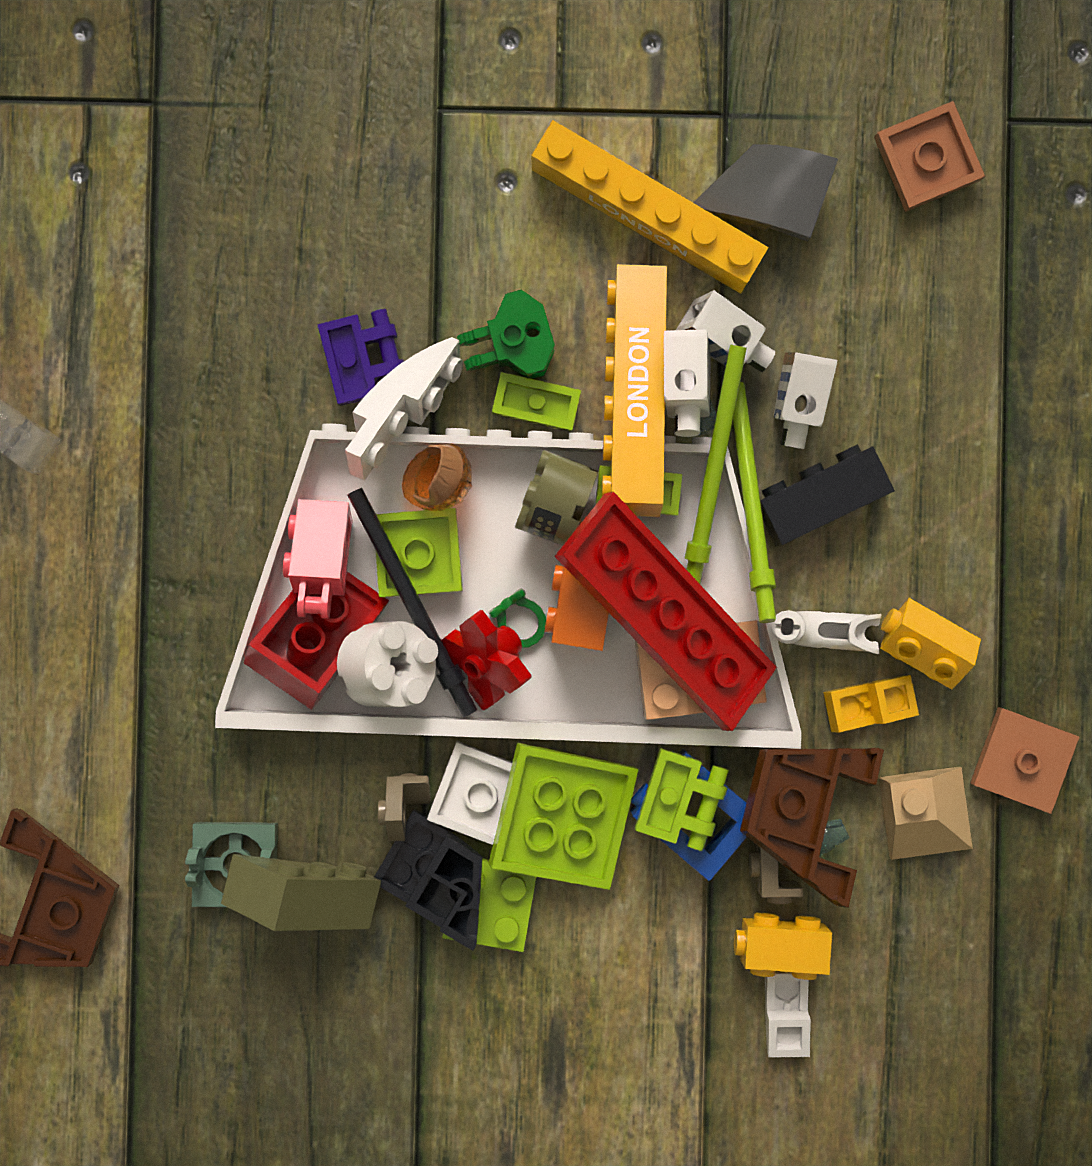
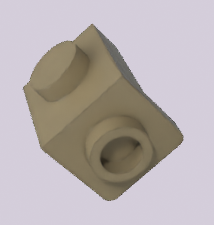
M405 773L400 776L387 777L386 800L378 801L379 826L386 825L388 841H405L406 804H429L431 802L428 776Z
M755 844V852H749L748 866L750 877H756V890L762 898L767 897V902L773 904L792 903V897H803V887L797 881H778V861Z

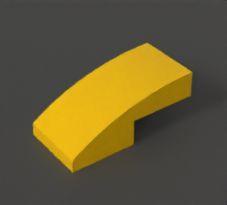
M911 675L887 678L823 692L831 732L840 733L872 724H886L919 715Z

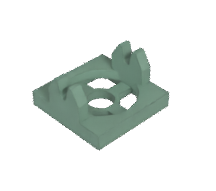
M195 822L193 824L192 848L188 850L185 864L189 865L185 882L188 887H192V907H226L221 904L223 893L212 886L204 870L221 871L223 876L227 878L228 871L225 867V859L228 854L238 852L242 855L251 856L249 851L243 848V835L258 843L261 848L260 857L277 859L278 823ZM224 835H229V849L221 857H205L206 852L214 841Z

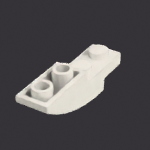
M451 337L413 355L381 379L362 399L352 412L356 435L345 450L350 475L365 481L372 469L378 468L383 463L387 447L395 436L399 437L404 432L408 420L422 425L430 412L434 413L439 408L444 390L450 382L454 383L459 378L463 368V360L460 359L459 340Z

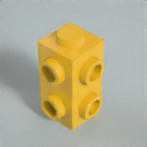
M908 598L899 610L892 608L882 622L881 630L885 633L880 649L951 690L975 666L981 639L911 598Z
M755 913L754 919L742 918V930H735L734 954L740 956L744 968L750 969V973L756 976L773 977L775 976V971L792 972V976L798 979L814 980L817 979V974H830L832 932L817 917L796 916L794 922L780 921L778 915L771 913Z

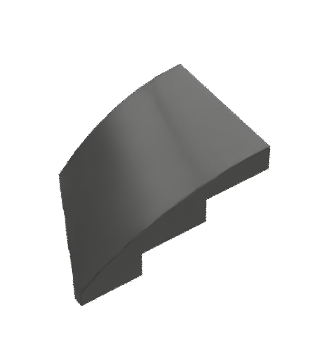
M753 144L693 203L725 222L727 219L764 232H767L768 228L808 242L814 230L838 159L794 147Z

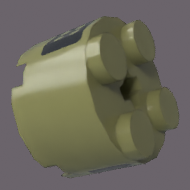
M543 450L535 471V477L533 481H530L515 528L563 546L579 525L599 471Z

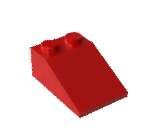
M349 572L346 575L344 596L332 595L329 619H322L321 614L309 613L306 614L305 618L298 617V593H294L292 590L249 643L243 662L310 710L315 707L338 676L337 657L340 646L346 636L363 625L375 623L389 602L385 597H379L378 592ZM309 594V596L322 597V594Z

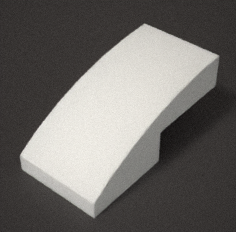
M775 971V976L765 977V1019L768 1057H810L809 980L795 978L792 976V972Z

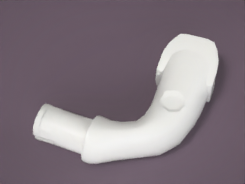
M788 610L776 615V620L772 622L771 629L774 637L785 644L866 651L879 654L878 642L867 640L865 630L872 625L879 626L882 614L864 615Z

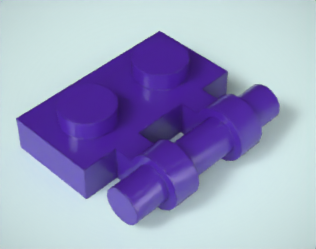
M387 309L371 312L374 327L362 330L360 318L357 314L317 324L339 406L362 401L367 393L376 385V380L383 379L404 362L398 356L394 340L397 338L395 324H390ZM368 344H379L383 363L371 365L367 349Z

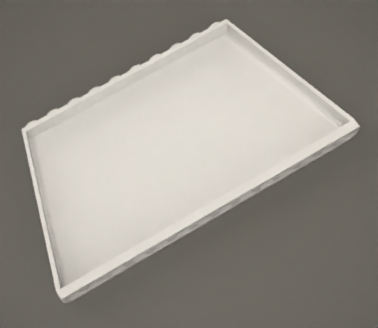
M322 424V431L310 430L216 709L215 728L801 749V729L779 643L772 633V622L759 623L756 594L750 589L749 572L752 571L746 518L728 446L708 542L712 546L709 563H704L700 585L736 623L757 620L760 649L777 666L765 684L767 702L751 705L733 731H722L705 712L646 720L643 715L635 639L610 614L608 615L603 651L552 643L553 633L545 632L537 644L522 648V651L519 653V659L531 673L532 678L512 693L504 691L505 696L486 710H482L471 696L477 711L466 717H462L449 690H443L436 676L439 673L437 667L432 685L427 692L426 698L421 703L405 707H370L361 705L348 696L344 690L348 689L344 679L339 677L338 674L315 707L310 710L243 663L249 643L293 590L290 579L283 575V560L285 552H292L293 540H290L288 537V523L290 515L297 514L298 499L349 502L353 523L347 572L379 593L376 551L347 494L361 487L376 514L456 508L463 591L418 594L441 639L455 629L460 631L459 625L479 610H483L494 626L498 627L497 617L494 619L490 618L489 611L498 606L504 598L510 597L520 588L526 592L524 598L537 603L542 608L547 619L548 607L557 608L559 591L551 589L555 565L563 566L554 557L562 545L516 529L515 525L530 481H533L535 477V471L543 450L586 465L599 471L600 465L610 466L611 461H603V441L593 440L594 434L569 433V439H552V432L529 431L528 438L511 437V431L487 430L486 436H470L469 429L447 428L445 435H430L429 428L406 427L404 434H401L399 437L395 436L387 447L383 463L378 468H373L364 481L350 475L345 452L355 437L356 432H347V425ZM664 436V472L682 474L678 516H637L685 569L688 560L684 558L687 542L692 541L712 437L692 438V444L676 443V437ZM432 444L451 445L459 451L463 460V471L459 484L454 492L442 503L433 506L420 504L414 499L413 494L424 499L429 498L428 487L437 473L441 453L437 455L428 453L426 450L427 446ZM598 474L579 525L595 506ZM400 596L385 597L389 602L375 623L402 621L414 625ZM513 604L505 611L506 626L513 629L520 639H527L537 631L538 618L531 609ZM462 670L466 678L463 683L468 690V676Z

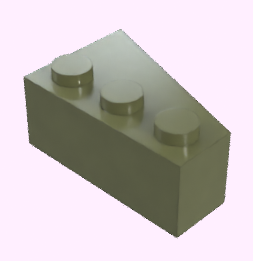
M233 854L221 904L273 931L370 929L381 880L366 874V867L354 863L344 862L342 867L323 862L305 863Z

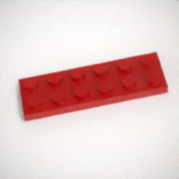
M614 491L605 493L554 557L722 731H733L777 666Z

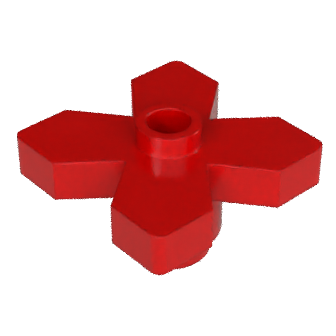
M479 610L459 625L460 631L455 629L441 639L454 665L459 664L461 670L468 676V692L482 710L488 709L505 696L504 691L512 693L532 678L531 673L519 659V653L522 651V642L518 634L508 626L495 627L483 610Z

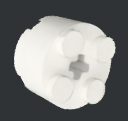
M402 621L370 623L363 625L346 636L338 652L337 670L339 677H343L348 688L344 690L355 702L370 707H405L421 703L426 698L435 675V659L438 656V647L434 640L428 638L420 628L411 623Z

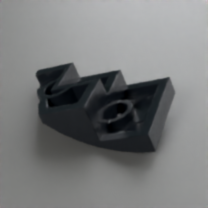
M414 809L406 822L405 841L394 842L374 878L381 880L380 887L406 902L405 906L441 927L440 932L473 951L477 945L483 856L442 825L427 820L428 816Z

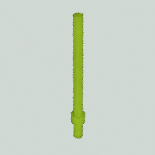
M730 345L693 538L692 541L687 542L684 557L688 560L686 570L699 584L701 583L704 563H709L712 546L708 542L747 347Z
M740 382L733 415V425L752 571L749 572L750 589L756 594L759 623H771L776 620L772 592L776 588L774 570L769 569L745 383Z

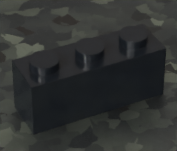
M857 444L836 454L835 456L839 463L824 469L820 462L799 472L801 481L789 487L782 480L762 490L765 497L760 500L762 517L776 547L784 545L895 491L873 446L861 451Z

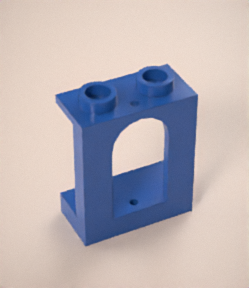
M682 749V750L678 753V754H681V755H684V756L693 758V757H692L687 751H685L684 749ZM701 765L697 778L708 780L710 771ZM647 783L643 784L631 799L634 807L630 811L636 820L646 794ZM727 787L724 800H719L718 807L731 818L703 851L688 847L687 844L690 837L682 830H680L676 844L663 839L660 840L710 881L746 839V836L740 832L747 802Z

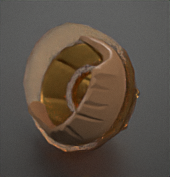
M452 443L429 445L425 450L416 454L404 472L402 480L404 497L411 504L423 510L444 511L447 508H451L462 503L472 488V467L462 448Z

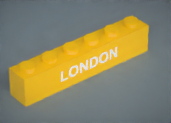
M554 120L550 123L531 155L532 171L740 294L769 248Z
M617 264L615 280L607 281V305H614V318H607L606 343H613V357L606 356L605 382H612V396L605 395L604 421L612 422L611 435L603 436V461H611L610 476H602V496L605 493L614 491L636 516L660 517L664 495V331H666L667 266Z

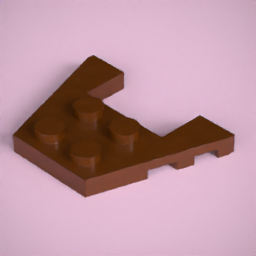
M880 748L760 750L740 832L831 903L839 907L849 908L857 870L822 859L819 855L837 777L840 776L866 786H875L884 750Z
M18 808L13 809L10 812L2 834L0 846L39 860L13 937L0 933V966L34 964L35 967H88L94 961L120 885L25 811Z

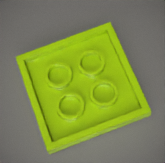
M517 743L488 865L492 869L610 890L639 769L630 765Z

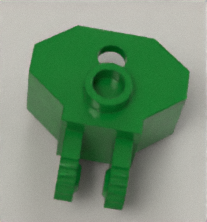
M522 289L505 294L495 319L487 321L488 326L457 336L460 346H472L492 339L495 351L474 355L465 360L466 371L499 364L500 368L509 366L523 377L536 379L545 376L555 352V344L543 304ZM537 330L539 335L530 337L527 335V332Z

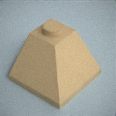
M962 767L879 777L889 857L891 860L973 849Z

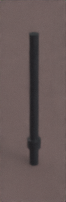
M361 487L347 494L414 625L420 628L428 638H431L437 644L438 656L435 660L439 673L436 676L443 690H449L462 717L471 715L477 711V708L463 683L466 678L459 664L454 665L363 488Z

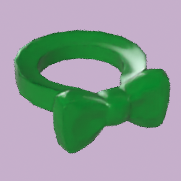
M520 588L510 597L504 598L498 606L490 610L489 616L492 619L497 617L499 628L500 626H506L505 611L511 605L516 604L531 609L538 618V628L533 636L521 639L522 648H527L537 644L544 636L546 616L537 603L524 598L526 592Z

